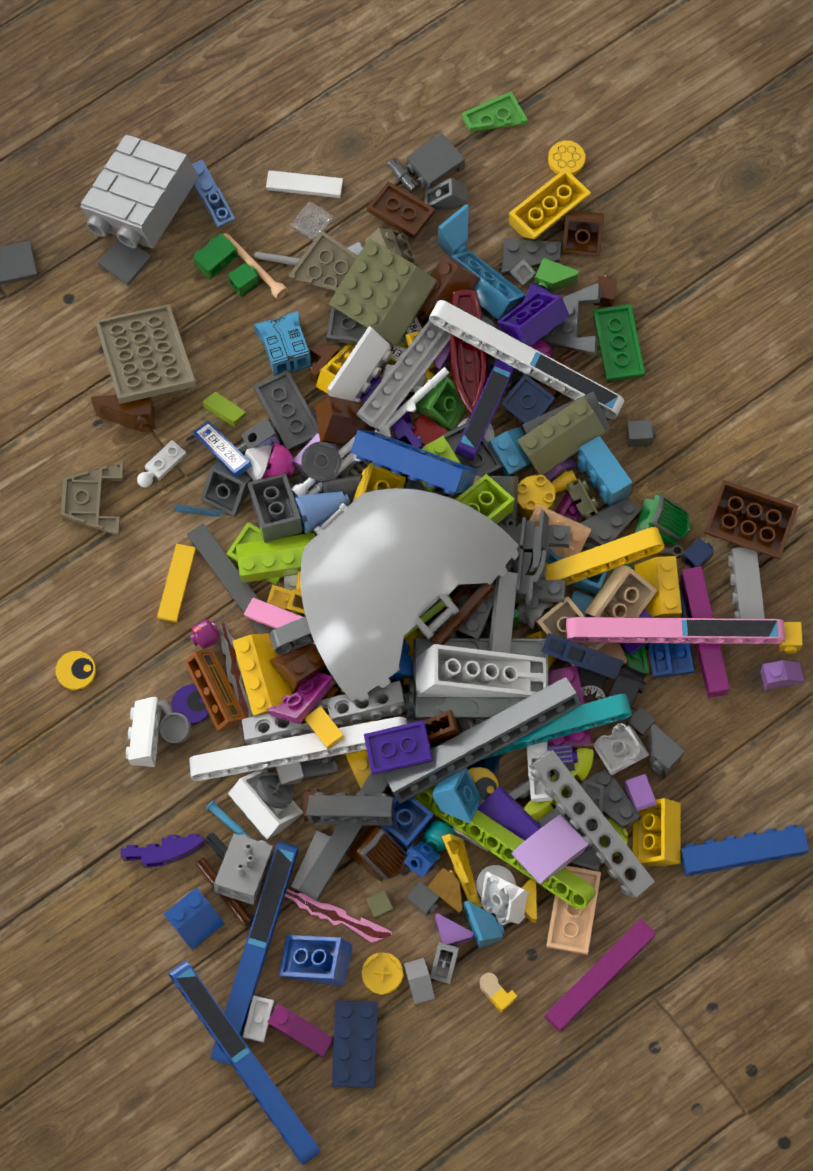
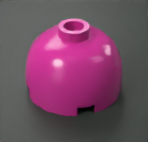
M278 443L273 444L266 470L261 479L286 473V476L292 475L295 465H292L293 457L287 448Z

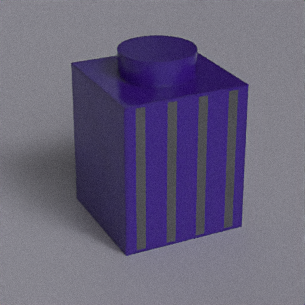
M572 744L547 747V751L553 750L569 771H575V763H578L577 751H573Z

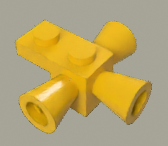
M301 571L297 572L296 590L292 589L291 591L272 585L267 603L296 615L305 616L301 595Z

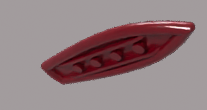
M462 289L452 293L453 306L483 321L477 291ZM450 333V356L454 383L462 403L470 415H472L487 382V353Z

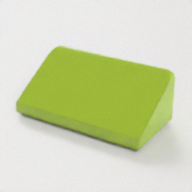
M214 392L203 401L204 408L234 428L246 414L244 410L217 392Z

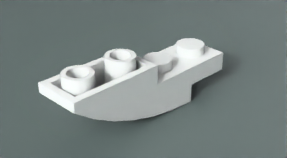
M549 741L527 746L528 775L532 802L552 800L543 790L545 786L542 782L535 780L531 775L532 770L529 767L547 752ZM549 771L548 778L551 781V774Z

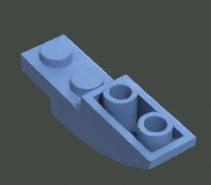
M203 159L193 163L192 165L199 176L194 184V188L217 227H221L234 221L235 217L219 187L216 186Z

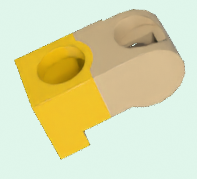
M485 973L480 978V989L501 1013L517 1000L518 996L513 990L507 994L499 985L498 979L493 973Z

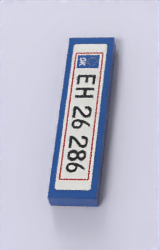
M209 421L193 431L195 437L236 478L252 466L250 461Z

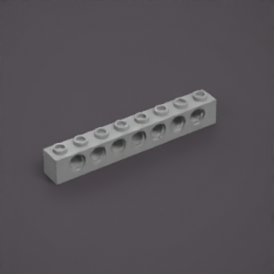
M400 681L388 684L383 689L380 686H376L367 692L369 698L362 702L358 699L351 701L346 694L320 700L310 713L321 706L338 728L358 725L370 720H379L391 715H400L407 711L404 692ZM269 713L242 719L247 746L315 732L307 722L303 723L305 719L300 724L271 716Z
M553 750L547 751L529 766L532 770L531 775L535 780L542 782L545 786L543 788L545 793L550 798L553 797L556 800L558 810L562 814L566 813L570 819V825L576 831H580L583 835L582 838L589 844L588 847H592L596 852L594 855L597 860L608 867V874L612 879L618 880L622 885L620 886L621 891L627 897L639 896L655 882ZM550 770H553L556 774V779L553 782L548 778ZM562 787H566L569 791L566 798L561 795ZM576 803L581 806L580 814L574 812V805ZM589 819L594 822L592 831L588 830L586 826ZM601 836L607 839L605 847H602L599 843ZM615 852L620 857L619 862L616 864L612 860V855ZM627 869L632 871V878L630 880H627L625 877Z

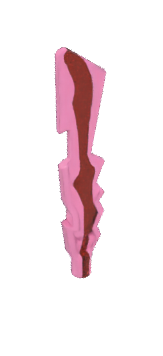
M287 889L284 897L296 902L300 909H307L310 915H316L319 919H328L334 926L343 923L371 943L392 935V932L362 917L358 921L348 916L346 910L330 904L320 903L303 893L298 894Z

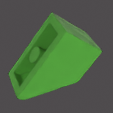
M543 258L536 273L534 284L553 292L577 283L579 271Z

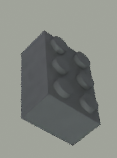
M286 473L247 483L249 497L264 542L302 533L301 518Z

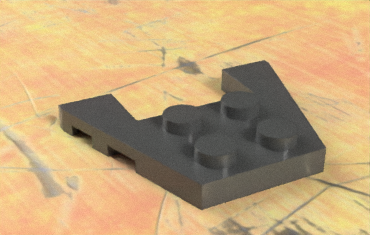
M594 284L563 297L570 316L562 324L550 330L548 335L541 337V339L548 345L571 348L578 352L584 351L591 355H597V337H579L581 304L600 302V284Z

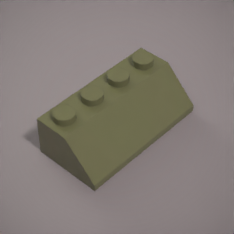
M582 396L517 441L538 474L544 475L577 453L581 446L598 436H602L606 431L591 406Z

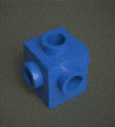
M421 841L416 846L413 844L407 850L406 855L408 856L403 863L411 871L424 878L433 870L441 856L430 845Z

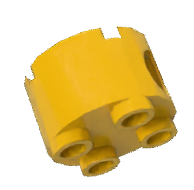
M544 475L526 477L518 484L517 510L521 516L530 518L537 504L550 510L553 509L555 489Z

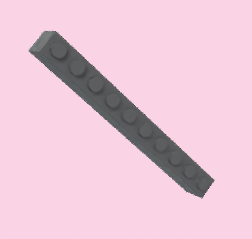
M567 677L431 749L432 762L393 770L384 776L400 804L581 706L578 695Z

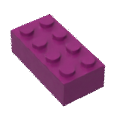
M577 665L548 671V686L567 677L576 691L581 705L586 704L581 672ZM591 729L549 740V746L572 744L573 751H576L578 748L594 749Z

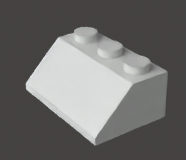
M157 697L135 701V707L131 708L130 719L133 720V724L128 729V739H131L130 747L126 748V759L129 760L132 766L155 767L162 709Z
M261 769L240 778L228 794L246 814L248 819L258 828L260 833L266 839H269L282 832L303 814V811L293 800L284 809L274 808L265 803L256 790V781L263 773L268 772L267 769Z

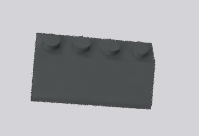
M316 792L315 795H309L307 817L310 824L393 826L394 800L393 797H389V794L368 796L366 793H357L356 796H348L347 793H336L335 796H329L324 792Z

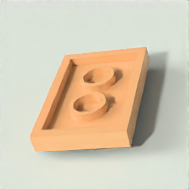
M537 504L529 521H535L536 527H539L541 510H544L549 517L548 525L571 526L570 547L549 548L562 559L580 553L591 532V528Z

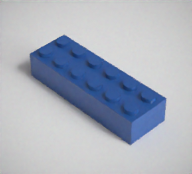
M357 430L350 452L357 455L356 459L374 462L373 465L380 468H391V472L395 474L409 475V479L417 482L420 480L425 481L426 485L432 488H444L443 492L451 495H461L471 487L477 473L476 469L375 431Z

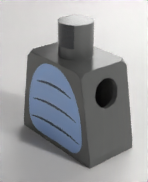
M266 417L241 434L245 442L236 446V448L244 455L246 450L266 445L273 446L274 443L283 445Z

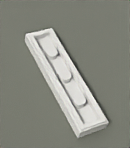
M269 170L266 190L341 198L343 178Z

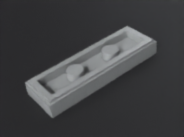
M316 831L291 888L299 891L302 882L327 844L330 836Z

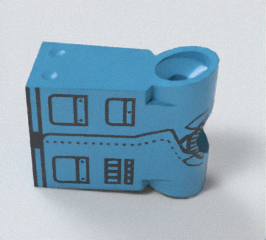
M299 311L283 315L277 319L253 324L257 336L264 344L274 376L286 370L292 373L311 367L310 353L300 328Z

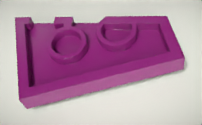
M318 672L301 684L296 693L291 696L287 694L282 698V703L276 707L272 705L267 711L271 716L300 724L336 682L333 676Z

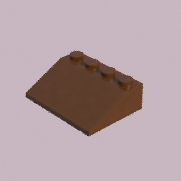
M723 480L704 534L780 560L799 506Z

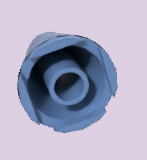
M342 491L294 497L301 518L302 529L306 534L313 532L317 526L320 527L339 509L338 507L342 503L346 506L350 505L348 495H344Z

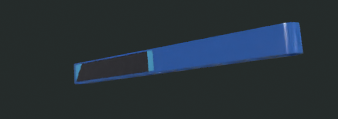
M280 841L277 843L224 1012L240 1036L243 1033L253 995L256 991L284 895L286 894L298 855V846ZM215 1042L211 1060L231 1065Z
M185 960L168 972L176 987L299 1162L305 1165L321 1153L313 1138L191 965Z

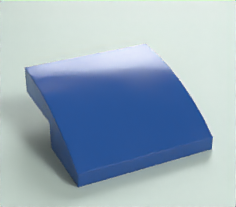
M648 643L653 677L696 673L691 643Z

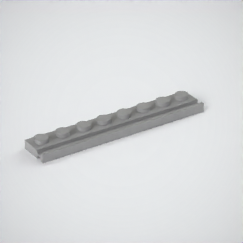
M429 320L356 415L379 432L448 343L450 333L434 325Z

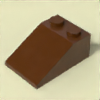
M117 395L91 397L96 416L136 431L148 432L151 429H155V412L151 397L121 404L118 402Z

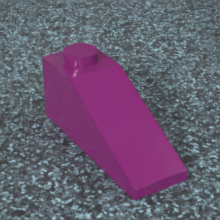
M277 1004L267 1022L269 1027L323 1058L334 1038L279 1004Z

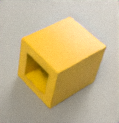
M784 622L785 642L782 640V643H779V651H785L787 654L797 653L803 645L801 622Z

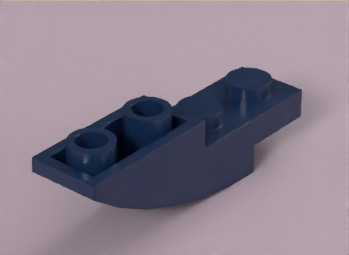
M550 633L547 634L541 650L545 654L615 680L623 663V660Z

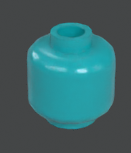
M444 820L433 821L424 834L425 843L430 845L436 852L445 850L446 846L442 836L447 834L454 835L452 826Z

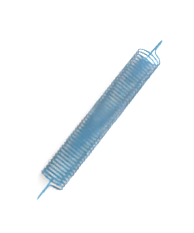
M174 505L176 506L175 510L191 514L221 516V512H224L220 509H215L219 511L196 510L197 508L204 507Z

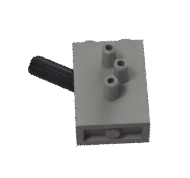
M214 833L209 834L205 838V842L223 860L214 883V893L254 905L273 855V846L266 841H256L243 834H233L229 847H227Z

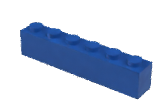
M790 825L786 826L785 830L780 831L773 828L764 831V834L757 835L756 832L745 834V837L742 838L729 836L720 842H716L713 839L705 841L703 845L696 846V843L684 845V848H681L680 851L684 876L688 877L806 855L809 848L804 827Z

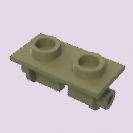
M578 478L577 481L579 483L575 484L573 481L567 484V491L570 493L573 501L581 498L582 502L576 504L581 516L588 519L593 516L591 512L595 511L598 514L596 509L599 506L594 497L590 499L587 493L590 489L585 480L580 481Z

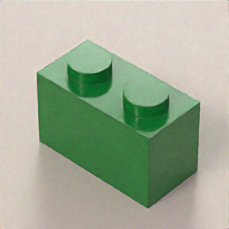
M221 233L217 237H213L203 249L200 248L193 258L195 266L211 280L236 259L238 253L237 248Z

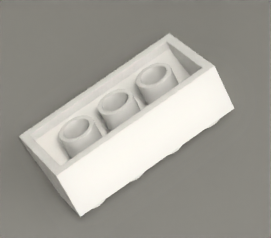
M368 327L327 388L329 396L360 402V396L369 391L372 379H376L379 376L383 363L389 361L392 355L390 344L372 327Z

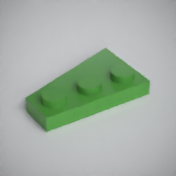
M508 92L462 113V119L470 132L528 124V119L512 92Z

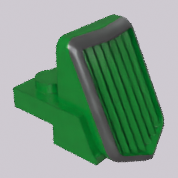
M656 494L654 499L645 498L635 533L656 527L659 529L664 544L676 545L677 541L683 540L691 531L689 513L685 508L663 495Z

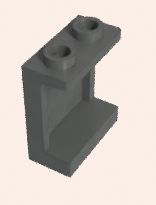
M443 133L406 157V169L410 171L411 175L414 174L419 185L427 190L456 169L460 172L465 168V158Z

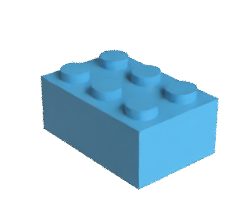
M600 436L579 448L577 466L581 473L585 472L590 486L593 489L596 488L599 492L598 495L603 504H607L610 507L630 496L632 481Z

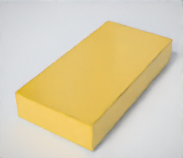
M321 706L304 718L327 749H330L345 738Z

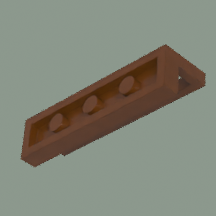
M483 583L476 592H472V584H465L452 599V602L456 603L459 612L449 622H444L441 625L442 630L435 637L432 636L430 640L434 644L445 645L495 590L493 584ZM462 596H470V599L462 607H459L458 600ZM444 607V609L434 618V620L438 616H440L447 608Z

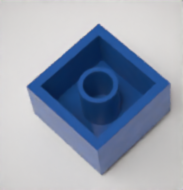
M394 797L393 826L380 827L395 837L408 850L433 822L434 814L413 797L400 804L396 797Z

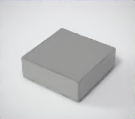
M524 259L509 272L521 286H524L536 274L534 269Z

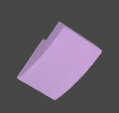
M559 815L524 841L512 852V855L541 884L564 869L569 862L580 856L589 844Z

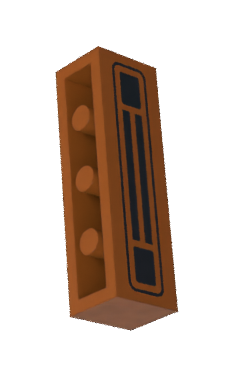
M214 650L195 651L184 663L217 731L236 728L246 716Z

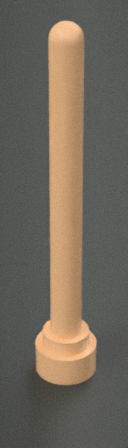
M228 233L223 234L237 248L238 255L250 267L253 266L259 276L271 287V294L277 300L283 298L287 294L288 288L283 283L275 282Z

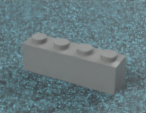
M745 547L733 548L731 554L728 555V566L732 567V574H730V585L734 586L732 603L733 605L736 604L737 610L734 612V619H765L757 552Z

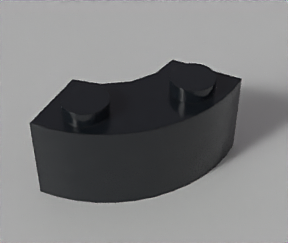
M624 665L608 697L627 694L633 714L635 708L632 705L638 693L642 694L647 684L643 682L646 674ZM622 719L616 722L623 724L626 719Z

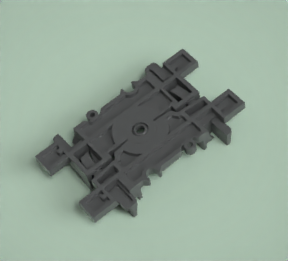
M544 510L540 511L539 527L535 526V521H526V518H523L522 524L517 527L513 519L507 520L506 526L502 523L497 524L519 545L516 549L519 553L518 557L514 561L510 558L507 564L512 566L510 572L518 573L515 600H525L528 608H537L539 599L546 602H564L566 581L546 580L547 555H549V547H570L571 526L548 525L549 517ZM458 585L448 594L449 596H454Z

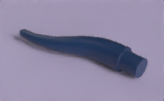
M679 581L682 610L680 618H691L682 583Z

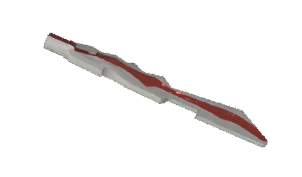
M223 623L219 626L221 630L222 653L226 655L228 681L230 684H233L236 698L246 718H249L253 714L249 699L241 683L242 674L233 645V640L235 639L230 635L227 623ZM241 723L240 725H238V726H239V729L242 730V729H243L242 723Z

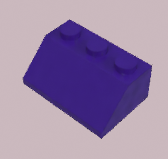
M537 291L501 318L497 325L507 335L531 347L541 337L548 335L554 327L562 324L570 315L562 296Z

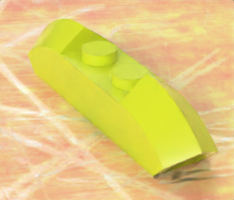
M578 748L576 750L578 763H575V771H570L575 779L582 782L587 777L593 763L594 752L588 748ZM556 774L551 777L552 782L556 779ZM562 787L561 795L567 789L566 787ZM553 797L551 801L532 802L530 800L524 807V810L538 822L554 810L553 804L556 806L558 803Z

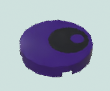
M186 685L176 691L171 703L173 713L185 715L191 725L207 719L209 712L196 685Z

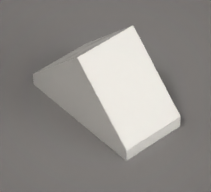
M266 445L246 450L244 456L252 465L246 471L253 481L262 478L272 446Z

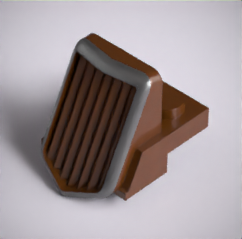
M370 826L347 855L361 865L369 874L382 882L383 879L389 880L403 873L405 868L403 862L407 858V849L382 827Z

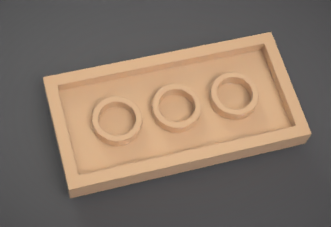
M566 866V869L592 885L596 894L584 909L574 908L555 895L546 948L588 955L601 872Z

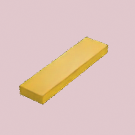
M176 543L157 615L158 619L177 623L196 547Z

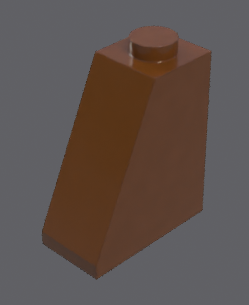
M452 710L424 720L429 743L432 747H437L461 734Z

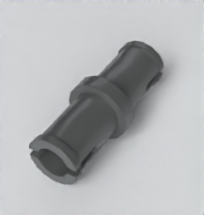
M393 158V160L391 159L388 162L387 166L397 176L396 179L402 182L410 193L419 188L420 185L410 175V171L405 169L397 158Z

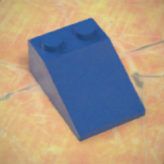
M287 935L279 976L326 985L345 986L353 945L341 937Z

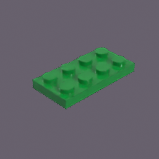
M631 304L593 309L606 382L644 377L645 371Z

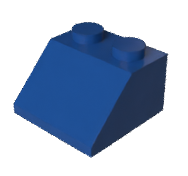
M197 887L164 913L168 922L191 950L225 924Z

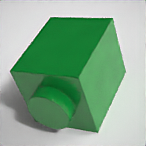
M245 262L228 274L229 284L241 297L259 284V274L253 266L250 267Z

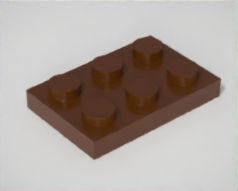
M388 181L368 205L367 212L414 239L433 216L435 208Z

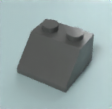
M217 461L211 466L200 500L232 516H236L249 494L247 483L252 482L253 479L247 471L236 478L220 461Z
M655 724L651 726L648 735L649 765L655 775L658 777L662 776L665 779L681 762L685 751Z

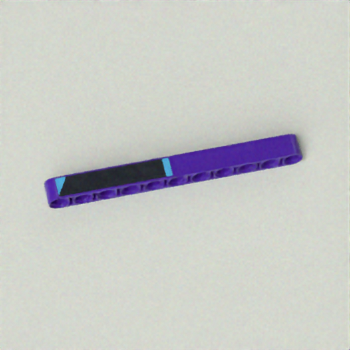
M531 283L524 301L537 291L549 293V290ZM499 359L496 360L454 454L473 461L515 369L514 367Z

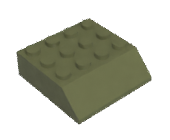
M369 238L330 300L329 305L365 328L372 327L383 339L397 347L436 285L437 280L416 265Z

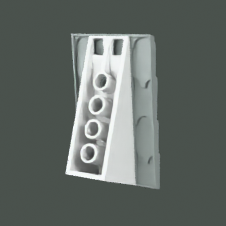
M416 638L413 643L415 694L413 719H429L448 710L453 711L456 719H489L517 704L519 701L548 687V654L541 652L545 639H511L510 653L489 651L490 639L450 638L445 645H438L428 638Z

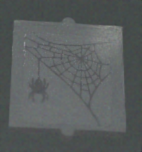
M308 201L290 224V227L301 233V236H306L314 241L321 230L323 232L333 221L334 216L326 212L323 207H318Z

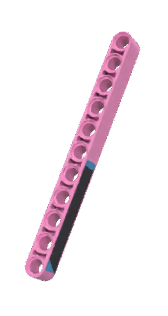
M574 617L566 620L567 640L574 643L779 644L782 643V640L785 642L784 621L781 619Z

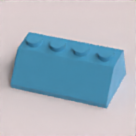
M470 250L452 255L453 258L481 278L473 290L478 293L480 307L485 308L493 318L498 320L503 318L525 298L526 294Z

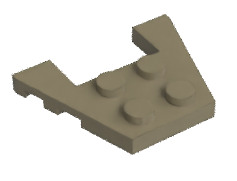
M117 462L116 465L103 466L95 471H85L64 477L61 517L119 536L120 517L100 516L102 482L123 481L124 462Z

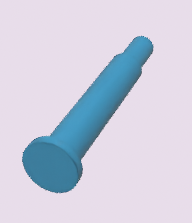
M214 800L208 804L206 810H210L234 833L250 837L244 832V829L215 804Z

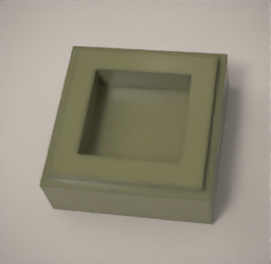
M385 890L366 898L374 919L393 910Z

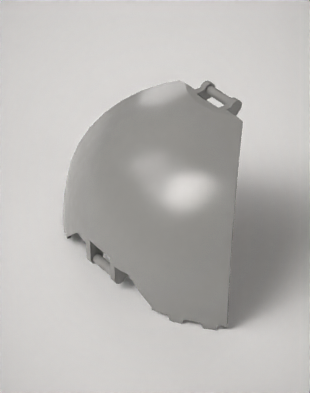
M393 488L364 493L349 506L342 503L329 519L320 527L317 526L314 529L317 536L304 548L301 561L300 580L304 612L310 632L324 663L351 701L358 699L362 702L369 698L367 692L376 686H380L383 689L391 683L389 677L400 670L399 662L404 635L415 625L430 639L434 635L433 632L450 616L456 615L459 612V609L447 597L458 584L488 583L491 585L497 576L504 577L508 571L505 566L510 558L514 561L519 555L516 550L519 545L491 519L472 507L452 498L416 489ZM439 599L447 609L427 627L419 617Z

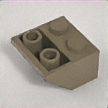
M379 228L364 240L366 244L370 238L412 264L417 265L414 252L408 242V237L403 232Z

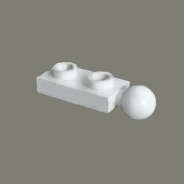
M171 440L145 465V469L148 472H142L138 475V484L146 488L152 484L153 477L160 481L186 456V451Z

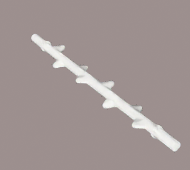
M443 368L431 380H428L423 387L416 386L414 388L415 394L398 410L394 411L377 433L391 437L389 428L406 412L416 411L415 404L449 374L448 370ZM350 453L345 459H341L340 468L331 479H336L353 461L361 460L356 459L357 455ZM322 481L314 484V487L306 495L322 492Z

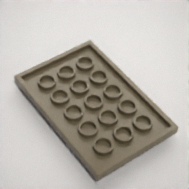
M170 304L95 321L119 404L196 386Z

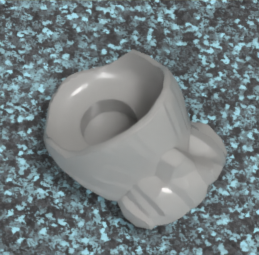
M539 599L537 608H528L525 600H522L516 607L519 613V622L528 624L532 630L538 628L539 626L535 622L552 609L553 603Z

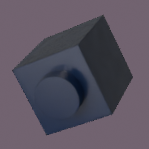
M699 538L683 553L681 560L689 568L703 567L712 558L714 553L713 547L709 542Z

